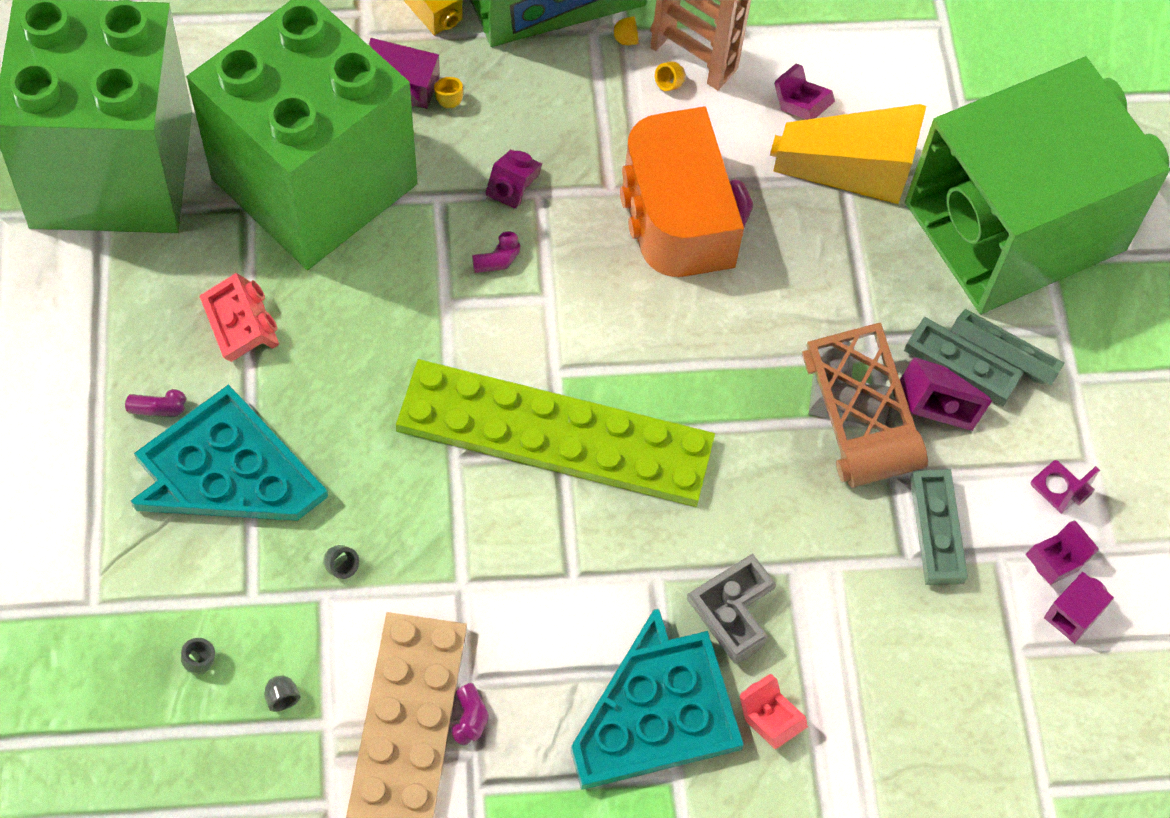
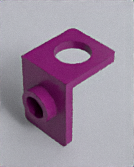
M1054 460L1036 475L1030 484L1062 514L1073 503L1080 506L1092 495L1095 489L1091 485L1099 474L1100 469L1095 466L1079 480L1058 460ZM1051 475L1062 477L1067 483V490L1063 493L1050 491L1046 485V478Z

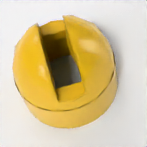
M635 16L623 18L614 26V37L622 45L639 44Z
M677 62L661 63L655 70V82L663 91L678 89L685 82V70Z
M444 77L435 83V97L442 107L454 108L461 103L464 92L463 84L458 78Z

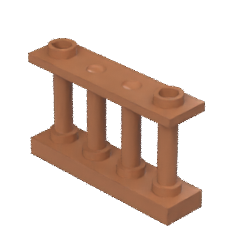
M656 0L654 21L650 28V32H652L650 48L657 51L667 39L676 43L707 63V68L709 69L707 84L719 91L738 70L751 0H718L721 2L720 5L712 0H684L715 19L714 24L717 25L716 28L680 6V0ZM677 21L709 40L713 50L678 29Z

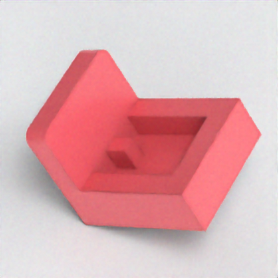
M772 674L753 683L739 696L745 721L775 750L808 728L806 716L780 693L778 680Z

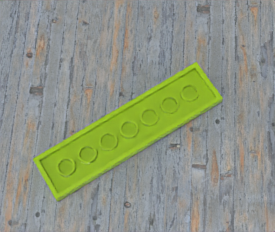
M417 359L396 422V432L693 507L698 505L715 438V433L421 359Z

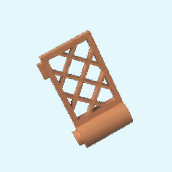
M881 322L808 341L806 344L808 350L802 351L801 354L808 375L816 374L841 452V459L836 460V467L842 483L848 482L850 487L854 488L909 473L913 470L927 468L928 456L926 447L920 433L916 430ZM870 335L875 336L879 350L874 359L853 349L859 338ZM852 341L849 347L843 343ZM832 346L845 353L837 370L822 362L818 349ZM880 355L882 357L884 365L877 362ZM849 356L870 366L861 382L840 372ZM873 369L888 376L890 387L886 395L864 385ZM826 373L833 376L830 382H828ZM836 379L857 389L849 405L833 397L831 388ZM892 391L896 401L889 398ZM860 392L881 402L873 418L852 408ZM886 404L900 412L904 425L889 428L876 420ZM837 408L844 411V414L841 419ZM848 414L869 425L863 436L847 440L843 423ZM872 427L880 431L869 434Z

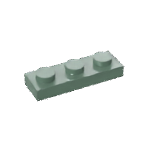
M964 309L957 317L950 330L1007 363L1024 371L1027 378L1039 384L1047 383L1052 385L1065 362L967 309Z
M925 316L904 349L905 352L916 358L945 366L1003 407L1024 371Z
M951 469L913 470L910 475V483L925 585L965 584L968 574Z

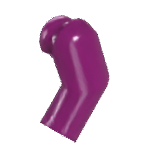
M732 179L730 185L745 228L753 209V201L746 185L738 179Z

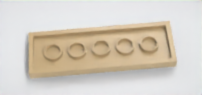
M386 612L346 818H434L467 633L466 623Z

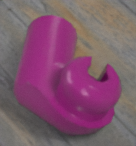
M511 231L503 232L499 235V244L492 253L472 255L474 273L507 269L520 253L521 245L518 243L517 234Z
M176 389L167 391L165 397L129 394L125 401V409L129 414L177 417L185 410L184 404L187 398L183 392Z
M468 683L455 692L464 709L460 723L456 724L452 729L453 738L460 745H468L471 741H477L482 736L489 718L488 711L474 683Z

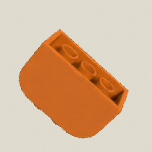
M706 106L654 114L643 118L635 124L628 137L625 166L622 167L623 186L620 187V198L623 208H629L631 217L628 218L630 235L632 239H638L645 261L657 272L671 277H686L736 268L744 226Z

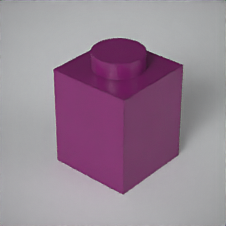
M1082 571L1054 601L1043 618L1075 644L1106 610L1114 597L1108 592L1101 581L1096 578H1090Z

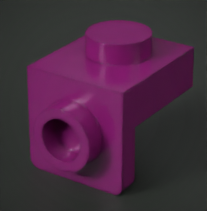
M797 63L774 82L781 110L806 120L817 118L835 102L833 90L808 82L803 66Z
M510 149L493 164L485 192L486 196L516 209L521 204L525 188L539 176L543 163L532 159L526 152Z
M1073 520L1057 535L1035 544L1025 555L1035 566L1037 572L1052 585L1077 573L1099 551V548L1078 522Z

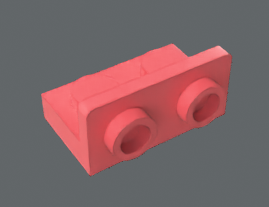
M235 273L200 295L222 356L226 360L232 362L262 343L272 349L279 345L275 331L278 329L276 322L266 311L262 302L265 300L264 292L254 280L249 281Z

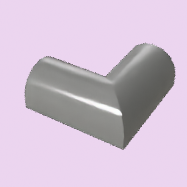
M848 341L844 342L843 344L849 347L851 342ZM832 346L818 349L822 362L837 370L845 353ZM849 356L840 372L852 378L854 358ZM813 373L808 415L829 418L816 374ZM826 373L828 382H830L833 376ZM839 379L835 380L831 388L833 397L846 405H849L857 390ZM864 384L883 395H886L889 389L888 386ZM860 392L852 408L873 418L881 402ZM884 405L876 420L883 425L886 423L889 406ZM837 408L841 419L844 414V411ZM849 414L845 421L864 423Z
M752 553L688 593L687 600L733 663L738 664L755 654L768 639V636L746 607L773 591L777 584Z

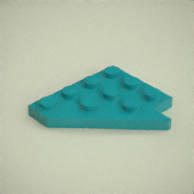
M229 384L134 453L137 462L155 481V483L130 500L136 511L298 521L328 498V490Z
M655 609L652 611L571 745V754L581 790L743 749L744 744L708 631L669 640L660 610Z

